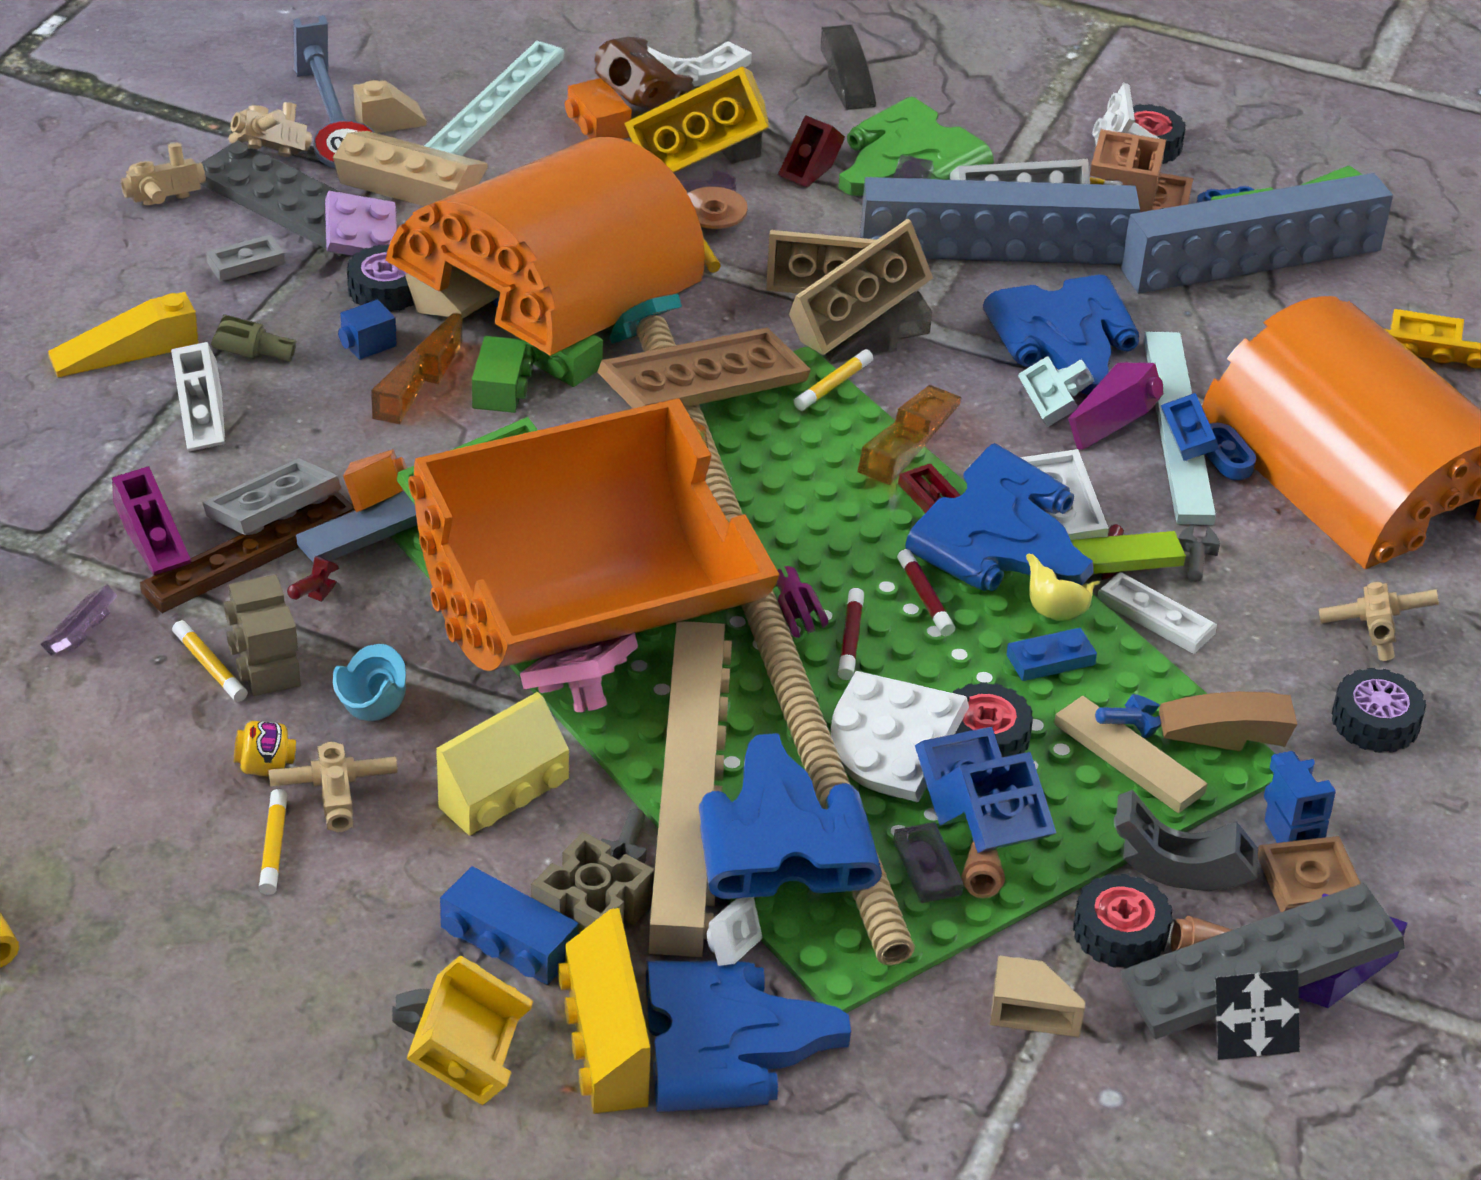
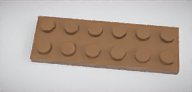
M768 327L601 360L598 373L632 409L680 398L684 407L805 382L811 371Z

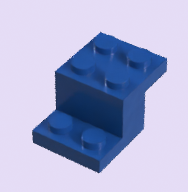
M992 727L922 740L914 745L939 825L967 820L977 853L1043 839L1057 833L1031 752L1002 757Z

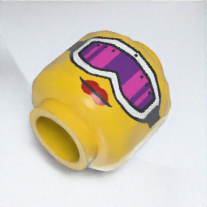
M250 721L245 725L244 730H237L234 763H240L243 773L269 776V770L284 769L285 764H294L296 739H288V729L284 724Z

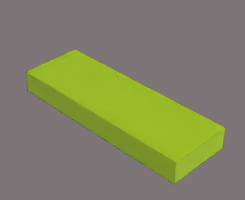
M1175 531L1071 540L1073 546L1093 560V574L1184 566L1186 558Z

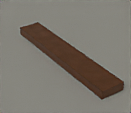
M338 491L328 495L329 498L326 501L318 504H309L296 510L297 513L290 518L277 519L266 524L264 529L258 533L251 535L241 534L192 557L191 564L141 581V593L161 613H164L300 548L297 545V534L355 511L354 506Z

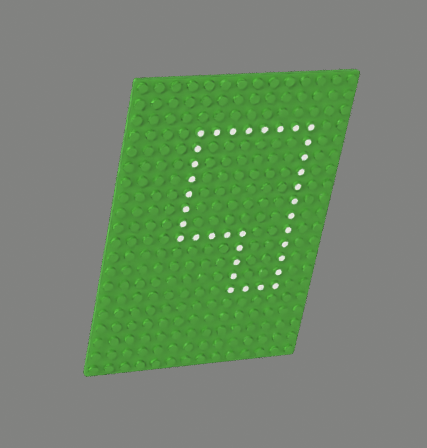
M802 347L793 352L811 369L807 381L699 405L742 514L747 516L777 570L781 568L785 577H788L784 566L795 568L801 582L812 586L828 617V625L822 628L813 610L810 616L815 632L807 634L800 618L795 619L801 637H794L790 629L789 632L830 734L835 708L851 679H841L838 676L848 594L851 589L859 588L864 592V601L854 674L856 671L950 693H953L957 688L961 689L971 683L973 685L980 682L994 685L996 683L1003 685L1007 689L1015 690L1019 696H1023L1027 700V705L1031 706L1033 725L1028 751L1025 750V753L1031 752L1057 832L1047 838L997 849L1005 874V882L994 896L978 898L971 895L962 883V872L971 849V844L974 841L967 820L940 826L928 787H926L919 802L864 787L845 771L850 785L860 794L879 859L882 862L883 869L891 885L890 887L893 890L894 897L907 925L906 928L911 935L910 938L915 945L911 957L896 965H884L878 961L852 891L815 893L802 882L787 881L779 886L776 894L773 896L754 897L763 937L761 941L817 1002L838 1007L845 1013H848L1090 884L1091 880L1097 877L1101 878L1127 864L1123 858L1125 839L1119 836L1114 825L1118 795L1133 790L1160 822L1172 829L1187 832L1264 791L1265 787L1273 779L1274 773L1270 768L1271 757L1276 753L1264 743L1249 740L1246 741L1241 751L1167 739L1164 738L1161 725L1155 734L1144 739L1208 783L1206 793L1178 814L1054 725L1056 713L1081 696L1086 697L1100 708H1126L1124 705L1132 694L1148 698L1159 705L1185 697L1207 694L1093 593L1090 607L1085 613L1070 620L1056 621L1041 615L1033 607L1030 599V575L1015 571H1003L1004 576L998 588L994 591H983L914 555L955 626V631L951 635H941L897 558L898 553L906 549V539L910 530L925 514L898 485L899 474L931 463L960 495L966 491L967 484L848 379L805 410H798L794 405V399L836 370L818 352L810 347ZM922 476L931 485V483L924 476ZM413 526L390 536L429 578L423 551L420 546L418 526ZM775 585V587L773 588V592L778 601L780 591L778 587ZM742 606L683 620L686 622L725 624L724 640L732 641L731 665H722V668L730 669L729 693L720 694L721 697H728L727 722H718V725L726 726L725 751H716V755H724L723 781L714 780V785L722 786V792L732 802L738 798L743 787L746 751L749 742L756 735L778 733L788 756L804 769ZM676 622L635 633L638 648L626 657V662L615 665L613 672L602 676L601 685L607 701V705L592 711H588L586 707L584 712H575L572 692L568 682L563 683V688L546 693H540L538 687L530 688L533 693L538 692L543 696L553 715L657 828H659ZM1080 627L1097 652L1096 663L1093 666L1026 681L1021 680L1006 655L1008 643ZM540 658L509 667L521 679L520 673ZM1158 709L1153 714V717L1160 716ZM1124 724L1142 737L1136 725ZM737 898L723 900L730 905Z

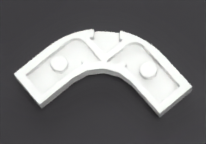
M728 41L705 55L688 59L674 58L648 47V52L672 72L691 76L694 79L692 81L693 87L702 86L741 66L747 67L751 64L752 60L751 52Z

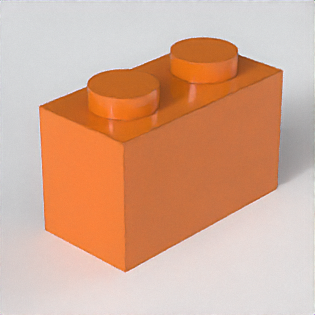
M601 78L568 86V99L565 101V110L568 117L576 122L584 135H587L589 139L596 137L625 139L630 137L625 123L631 120L632 110L615 90Z

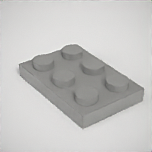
M298 458L202 503L207 517L243 535H251L262 531L264 525L277 519H287L297 513L296 510L309 504H318L326 501L329 498L328 495L341 490L338 475Z

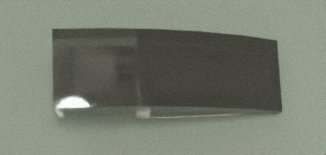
M852 24L822 27L820 49L829 65L828 77L845 110L876 107V97L869 68Z
M919 291L913 292L825 355L831 364L849 361L864 349L869 350L873 356L896 352L898 340L930 334L932 310Z

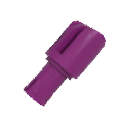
M784 566L788 577L784 576L781 568L778 569L779 577L776 583L780 591L778 603L792 635L796 638L801 637L795 619L799 618L807 634L815 632L810 616L813 610L822 628H825L828 625V617L812 586L802 583L798 572L792 566Z

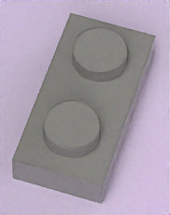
M272 235L206 252L207 263L219 281L236 279L239 276L257 271H266L272 267L285 264V253Z

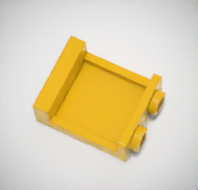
M459 956L436 976L406 1059L483 1106L508 1084L512 1071L503 1067L516 1025L531 1010L533 1000L520 993L513 986L506 984L485 971L478 964L471 962L463 956Z

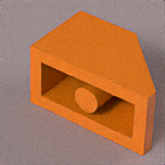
M394 449L349 464L343 477L355 512L364 510L403 491V488L397 482L398 472L407 469L403 457H396Z

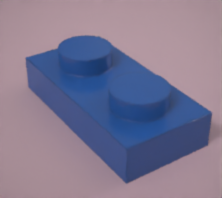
M1196 393L1161 405L1164 417L1183 461L1219 449L1216 437Z
M1080 627L1008 643L1006 655L1021 680L1026 681L1093 666L1096 663L1097 652Z

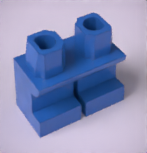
M1294 751L1274 754L1271 757L1270 768L1274 774L1272 782L1265 787L1264 799L1268 803L1264 821L1277 843L1326 838L1329 825L1328 819L1331 816L1336 793L1329 780L1316 782L1312 776L1314 759L1300 761Z

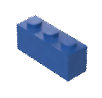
M471 866L440 897L441 927L450 935L462 938L480 948L486 955L504 961L515 967L524 976L533 977L547 986L558 975V963H565V944L579 934L578 922L474 866Z

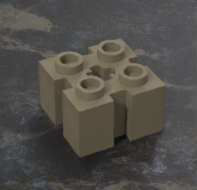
M277 575L228 584L230 601L224 602V611L229 626L232 625L233 631H228L226 634L231 655L238 654L239 658H236V666L240 681H248L253 696L301 686L299 662L296 656V651H298L296 625L289 607L285 605L284 593Z
M582 832L562 852V867L551 863L531 883V898L578 922L579 933L608 910L614 908L620 909L623 924L629 923L634 925L652 906L654 868L627 854L618 860L611 856L610 845Z

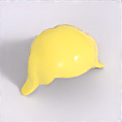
M1029 553L1026 555L1031 570L1030 599L1038 613L1056 621H1064L1076 618L1089 609L1094 586L1098 585L1100 581L1097 580L1080 585L1072 581L1058 580L1053 570L1044 567L1033 554Z

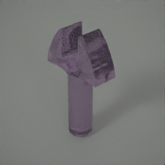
M713 171L712 178L709 180H679L687 193L703 187H722L736 192V177L719 171Z

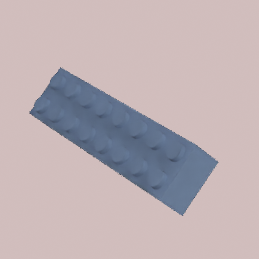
M1375 173L1130 214L1121 271L1137 293H1144L1380 251L1393 194Z
M865 177L860 238L877 240L908 219L912 222L926 259L1122 265L1130 214L1140 213L1136 186Z

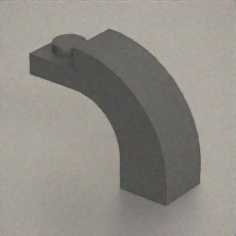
M1133 790L1118 795L1114 825L1119 836L1125 839L1123 858L1141 874L1168 886L1192 890L1225 889L1257 879L1258 847L1237 821L1207 832L1190 833L1178 831L1160 822Z

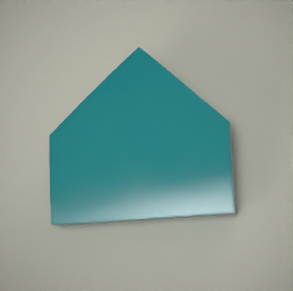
M679 294L652 298L621 314L610 335L611 343H617L637 336V325L643 318L651 315H660L682 307Z

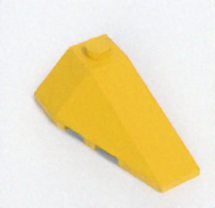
M186 292L169 293L162 297L150 299L49 350L48 356L57 377H63L170 353L171 349L199 344L196 312Z

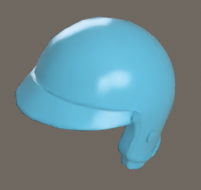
M386 644L366 646L352 657L347 667L342 665L335 667L333 672L334 691L347 711L354 717L365 721L384 719L395 712L404 699L406 693L405 663L401 655L391 646Z

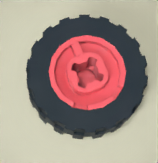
M1136 104L1133 106L1135 122L1158 138L1166 140L1162 164L1173 161L1177 156H1180L1186 130V124L1182 121V117L1173 110H1168L1163 106H1154V104Z
M980 682L974 685L972 683L967 684L965 687L957 688L953 691L954 694L966 696L969 708L955 734L992 727L1002 757L1025 753V750L1028 751L1033 717L1031 706L1027 705V700L1023 696H1019L1011 688L1007 689L1003 685L996 683L995 685L987 684V682Z
M1108 874L1100 879L1097 877L1091 880V884L1083 887L1081 896L1078 895L1073 921L1074 938L1081 945V950L1085 954L1088 953L1093 957V960L1099 963H1106L1114 968L1118 966L1126 969L1160 956L1161 951L1164 952L1167 946L1173 918L1171 917L1173 912L1172 906L1168 904L1167 896L1158 890L1159 887L1153 883L1146 882L1145 879L1138 876L1136 878L1129 876V874Z

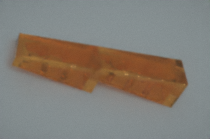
M453 312L371 390L372 419L400 425L424 382L440 383L463 343L462 314Z
M928 385L898 408L894 423L862 447L857 472L891 485L959 407L962 397Z

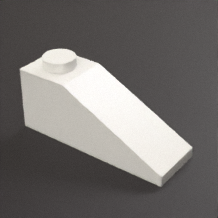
M208 342L171 349L188 452L224 445L222 390L217 360Z

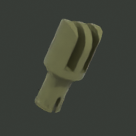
M223 314L211 345L213 348L252 359L263 354L291 362L296 349V340L267 333L263 324Z

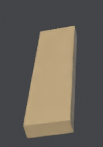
M1081 696L1056 713L1054 725L1178 814L1206 793L1208 783L1124 724H1099L1095 719V713L1100 707L1086 697Z

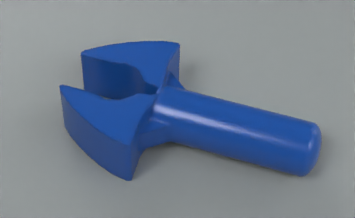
M1137 694L1131 695L1124 705L1126 708L1101 707L1095 713V719L1099 724L1136 725L1143 738L1152 736L1161 726L1160 716L1153 717V714L1160 705Z

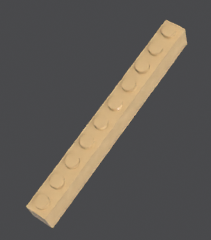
M676 622L650 919L649 954L702 957L703 939H707L709 922L714 918V913L705 912L706 906H714L715 896L710 892L698 807L705 794L712 791L722 792V786L714 785V780L723 781L724 755H716V751H725L726 726L718 725L719 721L727 722L728 697L720 696L721 693H729L730 669L722 668V665H731L732 641L724 640L725 624Z

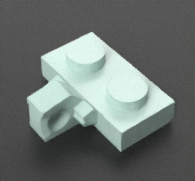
M1049 356L1018 375L1047 427L1074 412L1078 406L1072 396H1075L1079 391H1082L1094 382L1092 374L1082 359L1068 368L1056 370Z

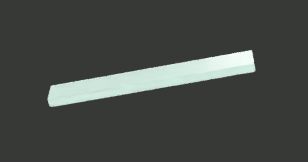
M540 41L534 42L424 146L460 156L465 154L564 59V49Z
M1145 332L1144 345L1147 362L1156 364L1158 375L1163 382L1164 394L1156 402L1155 407L1176 524L1214 525L1216 514L1204 454L1183 461L1161 407L1162 404L1192 394L1180 332Z

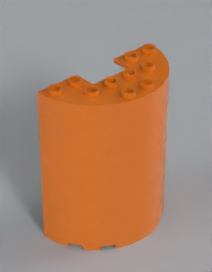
M596 137L584 140L421 207L413 212V215L404 224L397 228L388 247L385 261L439 292L449 287L453 265L500 292L494 324L551 356L616 324L621 314L652 298L676 294L701 282L705 254L702 230L694 205L679 179L666 164L650 151L631 141L614 137Z
M1319 296L1302 300L1284 308L1265 320L1263 323L1266 328L1251 341L1245 338L1227 358L1231 364L1221 379H1213L1202 404L1209 424L1223 423L1234 428L1255 453V469L1364 569L1385 563L1394 557L1422 547L1426 539L1430 517L1445 511H1451L1475 499H1480L1475 519L1481 523V410L1352 302L1341 301L1335 296Z
M680 398L415 458L414 476H410L408 480L410 493L415 500L420 546L433 587L430 590L432 605L437 612L441 611L445 618V628L449 640L452 643L457 642L470 661L486 671L755 602L766 598L772 592L777 583L779 573L747 516L744 514L732 517L730 522H728L705 482L712 455Z

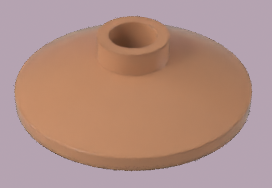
M703 187L688 193L701 227L710 229L732 227L743 221L747 215L748 205L746 200L733 190L722 187Z

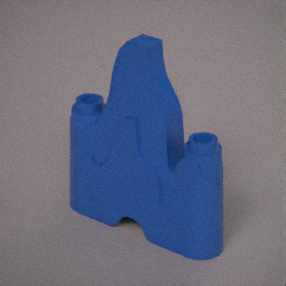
M1105 275L1067 279L1064 281L1063 287L1056 291H1047L1037 285L1000 289L989 294L983 303L985 314L1018 364L1030 367L1037 363L1040 358L1044 359L1049 356L1053 365L1060 370L1068 368L1082 359L1094 378V382L1080 391L1085 395H1089L1109 373L1110 344L1122 351H1131L1139 344V332L1111 280Z
M996 443L986 448L964 472L963 477L967 484L966 491L956 498L943 497L938 499L912 527L905 544V548L909 549L915 556L983 591H994L1002 582L1003 571H1015L1031 576L1030 565L1026 558V555L1029 553L1033 554L1044 567L1052 569L1058 580L1072 581L1083 585L1094 573L1093 560L1073 546L1065 527L1048 514L1049 512L1064 514L1070 509L1074 501V494L1070 492V488Z
M779 734L756 735L748 744L744 762L743 787L738 798L732 802L725 793L712 791L703 796L698 807L710 892L714 896L723 899L773 896L776 894L779 886L787 881L802 882L815 893L859 891L875 886L882 877V870L859 792L850 784H838L830 790L826 799L827 809H823L816 797L811 778L806 770L788 756L781 743Z
M717 961L646 962L645 982L649 1031L652 1035L657 1036L654 1044L656 1061L653 1063L652 1069L657 1112L768 1105L769 1101H777L778 1079L776 1072L768 1073L767 1069L792 1066L818 1051L849 1047L851 1026L847 1013L838 1007L819 1002L788 999L764 993V968L755 967L754 963L737 961L735 964L718 966Z

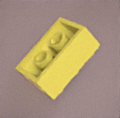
M540 693L532 694L437 747L439 808L463 831L471 836L484 827L493 825L498 819L517 808L526 806L531 800L548 790L557 788L565 780L569 779V748Z

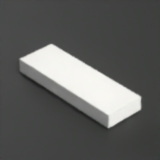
M1119 572L1098 591L1097 597L1109 608L1193 654L1216 633V623L1122 572Z

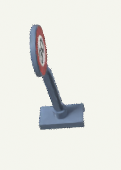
M325 15L318 16V23L301 25L300 19H293L294 69L297 77L314 75L331 122L317 131L313 139L314 153L319 161L329 167L336 168L333 156L347 133L360 131L375 132L363 123L344 119L328 74V23Z

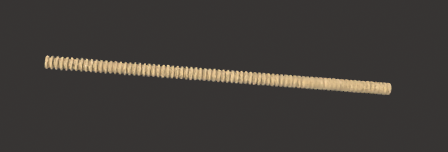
M651 315L643 318L638 323L636 333L644 352L676 346L668 324L663 317ZM700 405L685 407L712 455L705 482L727 521L730 522L732 517L743 515ZM772 590L766 598L741 606L748 620L747 622L751 628L804 770H806L811 778L821 807L827 809L826 799L830 790L838 784H850L833 739L830 736L831 734L796 650L779 603ZM879 859L882 870L880 881L868 889L852 891V895L860 911V916L864 921L863 924L868 931L867 934L878 961L884 965H896L911 957L915 945L910 938L911 935L906 928L907 925L902 917L903 915L898 907L899 905L894 897L893 890L890 887L891 885L883 869L882 862Z

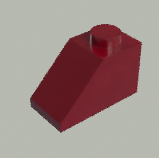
M805 115L778 172V176L808 188L833 166L846 137L834 126Z

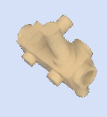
M285 102L283 103L282 110L277 109L269 114L268 108L252 105L240 113L236 112L232 118L231 130L233 133L229 135V142L231 144L237 140L242 143L246 141L249 148L260 149L261 146L278 150V155L282 157H291V154L296 155L302 151H307L311 145L312 135L307 131V125L295 122L296 104Z
M181 143L168 144L170 163L154 166L152 161H142L129 167V171H126V177L121 178L124 197L131 198L135 203L143 201L144 205L162 204L166 196L175 194L176 198H187L190 196V191L200 190V183L206 182L202 163H196L192 158L184 160Z
M1373 582L1364 587L1365 597L1357 598V602L1319 608L1321 624L1360 618L1361 621L1367 620L1372 646L1377 645L1379 659L1387 661L1395 657L1393 642H1396L1393 616L1400 615V611L1439 605L1437 589L1397 596V592H1388L1387 583Z
M327 742L318 746L319 760L311 761L310 766L269 770L270 787L313 782V786H322L327 830L344 832L353 827V810L349 783L356 782L357 777L397 773L396 756L354 761L353 757H345L343 744Z

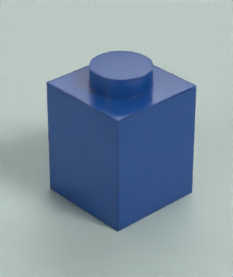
M378 299L340 313L341 328L338 330L340 342L344 348H349L359 360L397 346L396 318Z

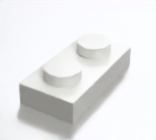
M754 897L737 898L709 922L707 931L708 945L710 950L716 954L718 966L735 964L763 938Z

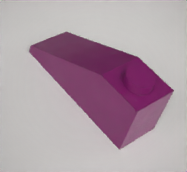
M1117 363L1068 418L1078 450L1086 449L1150 411L1164 394L1163 382L1158 375L1155 363Z
M147 466L112 477L113 503L128 536L152 574L157 575L191 564V558L150 467Z

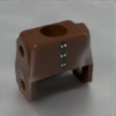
M623 37L611 39L603 43L594 56L596 63L594 71L599 78L630 104L652 110L675 99L678 92L680 94L677 97L692 91V81L694 79L691 76L675 74L648 52V41L646 39Z

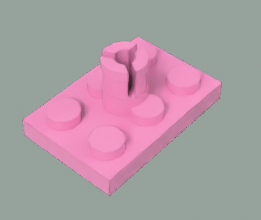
M633 633L542 657L520 673L523 689L538 687L540 693H546L564 687L563 683L568 682L572 692L575 712H584L586 707L588 711L607 705V701L602 690V676L613 672L615 665L626 662V657L638 648L636 635Z

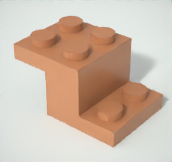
M1100 130L1091 164L1090 176L1099 177L1105 181H1123L1122 185L1136 186L1140 212L1187 205L1193 184V178L1161 173L1166 140Z

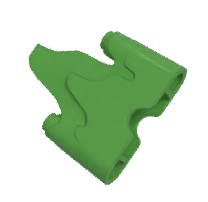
M911 96L864 120L850 130V133L847 135L848 144L853 150H859L860 152L854 165L839 174V189L848 195L863 196L865 177L950 180V173L958 166L989 165L994 163L991 149L984 141L961 127H944L939 125L936 121L938 119V112Z

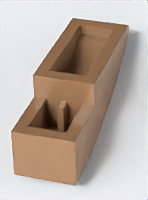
M1237 691L1203 694L1161 703L1158 709L1164 738L1241 751L1247 740L1285 747L1297 726L1291 695L1268 692Z

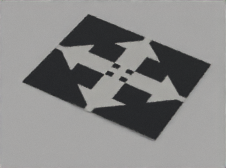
M1298 969L1215 977L1217 1060L1300 1052Z

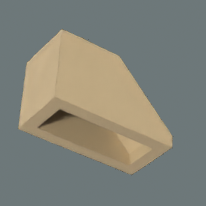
M370 80L363 84L353 85L355 119L357 122L373 129L375 133L426 126V119L418 103L386 80Z
M998 955L990 1025L1079 1037L1085 1001L1043 961Z

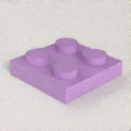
M328 191L325 199L326 246L328 252L354 255L356 252H361L364 248L390 244L396 232L395 202Z

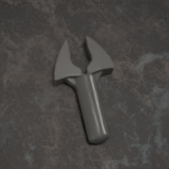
M1194 524L1181 532L1178 540L1183 551L1190 553L1187 577L1189 580L1197 582L1203 577L1205 554L1218 556L1220 541L1215 532L1207 526L1205 538L1198 542L1197 538L1193 536Z
M637 808L630 810L619 840L601 839L602 842L611 846L612 857L618 859L621 855L627 854L642 863L646 862L647 848L635 845L645 819V813Z
M417 989L396 995V1006L392 1007L393 1023L415 1034L427 1004L430 989Z

